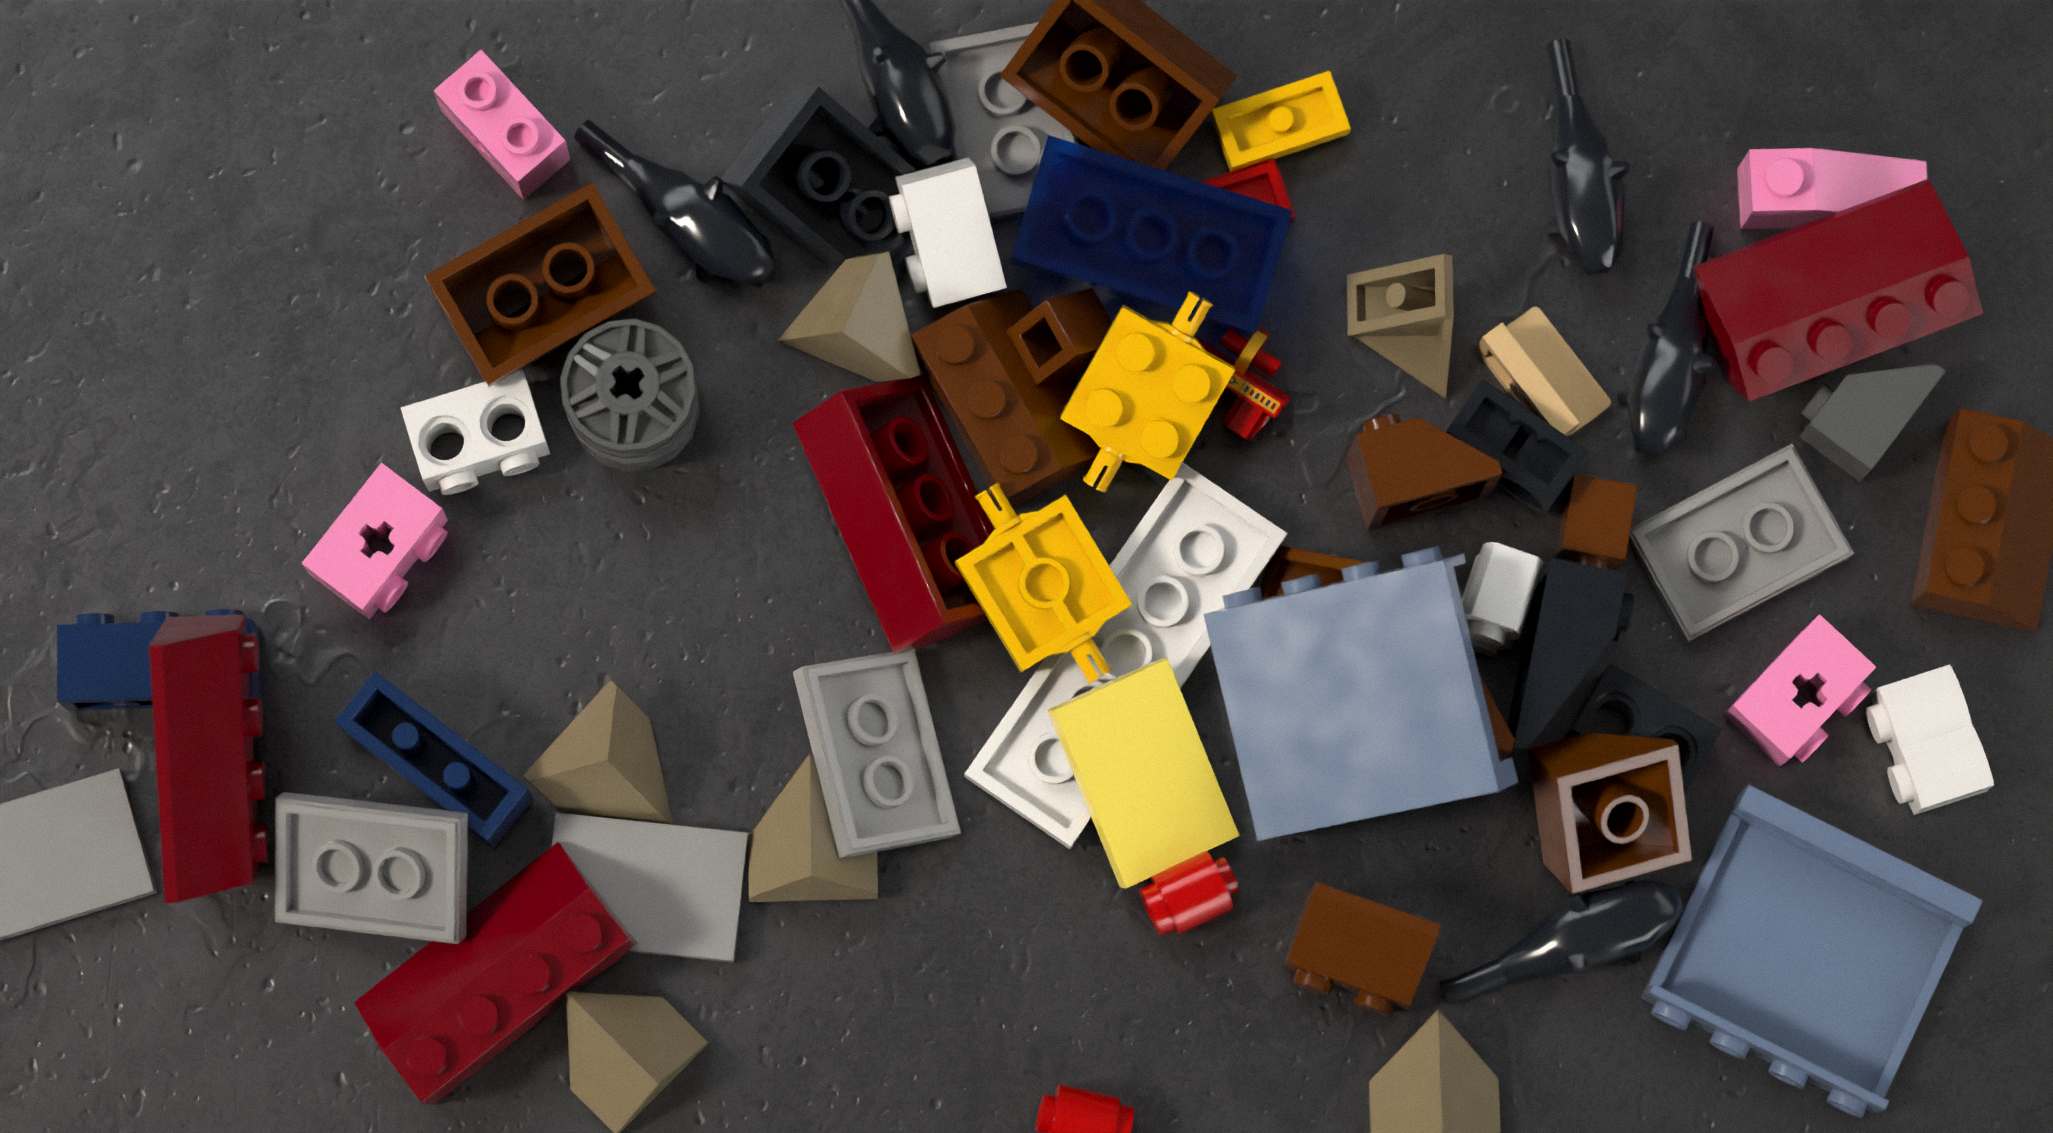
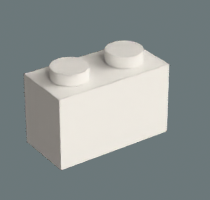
M969 157L895 177L900 194L890 196L889 200L898 233L910 231L916 255L905 257V262L914 294L925 292L927 299L934 308L1007 288L976 165Z

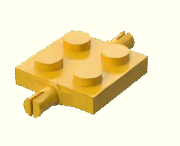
M1189 291L1172 324L1150 320L1129 307L1122 305L1060 416V419L1089 434L1096 444L1101 447L1086 476L1082 479L1088 485L1093 487L1103 467L1107 466L1096 484L1097 490L1106 493L1123 460L1130 463L1143 464L1169 480H1173L1235 371L1233 365L1206 351L1197 338L1194 337L1210 307L1213 306L1207 299L1202 298L1193 316L1188 319L1199 300L1198 294Z
M999 483L991 486L988 491L1000 511L986 490L975 496L995 527V530L983 545L959 558L954 563L1019 671H1025L1048 656L1063 654L1070 651L1080 667L1088 684L1100 677L1087 656H1089L1101 677L1112 671L1092 637L1098 632L1104 622L1133 604L1068 497L1064 495L1039 511L1023 513L1017 516L1000 488Z

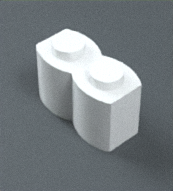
M1496 542L1483 544L1480 554L1475 557L1461 599L1475 653L1495 657L1498 650L1512 649L1514 641L1520 638L1544 566V562L1539 557Z
M1950 664L1878 687L1871 694L1873 705L1866 707V717L1871 733L1878 744L1887 743L1895 764L1888 767L1887 770L1892 791L1900 804L1908 802L1914 815L1987 792L1994 786L1984 749L1972 725L1962 689Z

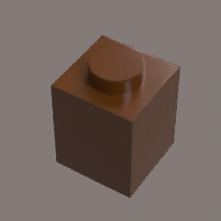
M1089 288L1046 299L1006 330L1034 383L1040 385L1086 371L1111 327L1112 321L1095 290Z
M1574 474L1566 486L1555 558L1617 571L1626 559L1638 485Z

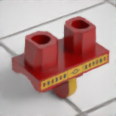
M1259 327L1251 339L1247 340L1229 328L1219 344L1239 357L1237 361L1201 338L1196 337L1206 351L1235 367V371L1226 388L1236 393L1238 397L1222 423L1247 440L1252 439L1268 423L1271 417L1277 418L1281 415L1292 399L1290 395L1250 370L1253 365L1273 378L1280 368L1282 361L1263 350L1271 333Z

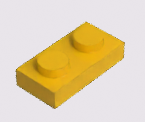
M1330 71L1214 108L1210 114L1230 172L1349 135L1351 130Z

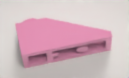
M1817 148L1749 149L1737 168L1741 229L1800 227L1927 180L1926 161Z

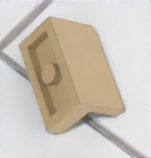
M1532 307L1507 326L1503 322L1481 338L1475 350L1514 401L1567 437L1572 436L1602 414L1611 404L1610 398L1539 307Z

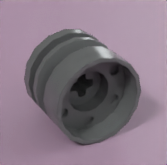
M638 319L608 321L585 333L568 353L560 377L563 407L569 424L582 449L602 465L626 472L652 470L676 458L693 438L700 416L698 386L693 364L681 342L661 326ZM623 379H626L632 385L639 382L642 395L635 400L627 394L619 397L617 383Z

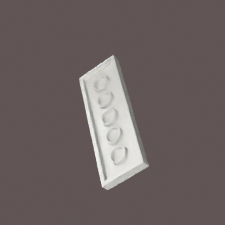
M1182 462L1173 480L1168 481L1110 564L1111 570L1133 604L1104 622L1098 632L1092 637L1112 671L1101 677L1091 659L1087 656L1100 677L1088 684L1086 677L1070 651L1046 657L969 766L964 777L1068 849H1071L1092 818L1052 723L1048 709L1160 658L1169 660L1181 690L1211 647L1203 614L1224 608L1223 595L1251 589L1288 533Z

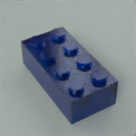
M1048 135L1043 144L1008 263L1177 315L1187 298L1188 292L1191 291L1199 295V300L1188 319L1193 316L1202 298H1205L1213 306L1210 307L1202 323L1224 330L1230 328L1240 335L1249 337L1257 331L1293 210Z

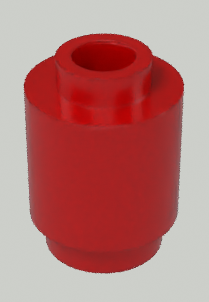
M1207 851L1150 877L1152 884L1139 889L1146 911L1160 936L1173 930L1177 935H1180L1233 910L1234 906L1230 896L1240 892L1238 883L1226 859L1222 857L1213 861Z
M1058 1084L1054 1096L1042 1095L1035 1132L1131 1133L1134 1107L1120 1104V1097Z

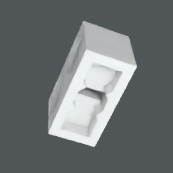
M524 370L515 372L491 387H488L486 382H482L401 407L422 480L429 492L439 488L442 495L463 492L478 484V476L497 470H502L504 476L521 474L539 466V457L550 454ZM506 414H515L525 420L523 432L519 437L511 441H501L491 435L492 426L495 421ZM445 433L460 435L464 439V445L456 457L450 460H439L431 455L432 443L438 436Z

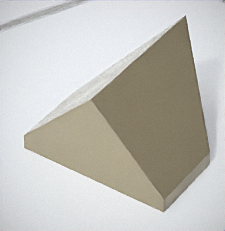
M889 251L846 259L777 340L780 343L875 382L907 379L920 375Z
M1440 254L1346 275L1348 336L1358 339L1446 399L1454 321L1452 255Z
M611 680L523 775L561 813L674 825L651 720Z
M809 753L748 837L749 902L878 899L877 852L839 859L815 760Z
M566 992L570 1090L613 1133H620L709 1044L663 997Z
M1439 1009L1368 1082L1370 1133H1501L1499 1078Z

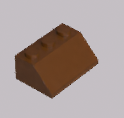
M1055 0L999 75L1147 191L1152 188L1237 77L1236 74L1140 0Z
M593 182L425 275L432 294L488 387L656 294L655 288Z
M1022 288L967 304L911 335L917 362L989 487L999 483L1013 509L1091 466L1101 449L1089 434L1060 419L1061 413L1077 387L1073 376L1036 385L1006 330L1033 310Z
M1960 408L1945 423L1910 605L2035 632L2038 628L2053 549V437L2024 421Z

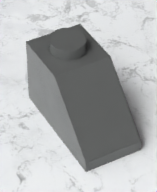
M1937 364L1848 374L1834 390L1824 383L1801 413L1810 420V423L1799 437L1860 482L1874 468L1946 371Z

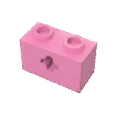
M482 50L478 51L433 90L443 114L523 200L528 198L571 160L566 140Z
M381 462L304 559L302 565L309 575L370 620L378 608L385 613L399 600L408 585V582L403 577L419 558L426 562L440 548L448 533L442 528L448 521V518L439 505ZM389 535L388 538L394 547L392 552L386 555L381 551H377L372 555L373 552L367 544L368 540L372 536L383 540Z
M1819 614L1723 715L1778 767L1782 766L1793 755L1803 763L1829 736L1820 726L1836 709L1846 717L1870 693L1872 689L1863 681L1876 666ZM1808 683L1816 691L1810 698L1811 702L1800 708L1792 699L1797 695L1798 689Z

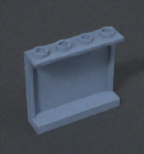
M1440 546L1401 555L1404 567L1383 572L1379 560L1357 564L1341 569L1343 581L1322 585L1319 574L1304 576L1281 582L1284 594L1264 599L1262 598L1260 587L1223 595L1224 608L1203 614L1257 841L1499 792L1518 782L1513 758L1499 759L1454 571L1455 566L1466 563L1464 553L1442 558Z
M1748 785L1738 793L1684 906L1685 910L1678 918L1641 999L1654 1005L1651 1014L1659 1020L1682 1030H1686L1689 1023L1713 1034L1709 1043L1717 1049L1740 1059H1745L1747 1053L1750 1052L1770 1062L1771 1065L1768 1073L1777 1079L1802 1089L1808 1081L1830 1092L1826 1100L1829 1104L1850 1115L1862 1118L1865 1110L1874 1114L1886 1109L1889 1101L1884 1099L1964 927L1973 923L1983 900Z

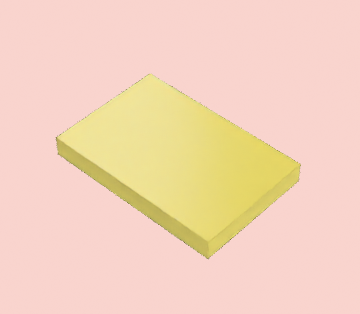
M1160 658L1048 709L1052 723L1120 887L1129 888L1193 856L1240 836L1168 659Z

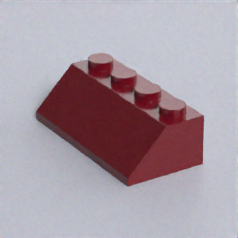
M1928 180L1920 181L1693 266L1723 378L1749 402L1983 314L1969 255L1936 191Z
M925 374L907 379L842 390L793 422L792 424L803 446L805 456L810 462L829 505V510L836 521L854 562L855 569L863 582L893 653L897 654L932 645L989 621L954 562L983 545L994 529L986 512L975 498L978 495Z
M246 615L167 617L149 645L164 900L165 903H179L253 883L260 863L269 862L270 834L268 824H258L256 800H263L266 797L264 760L254 761L253 736H261L263 730L262 701L260 697L250 696L249 673H258L259 670L257 634H247Z
M557 842L467 913L466 938L459 944L431 941L357 999L354 1004L384 1055L420 1102L435 1105L566 1001V992H578L638 943L562 845Z

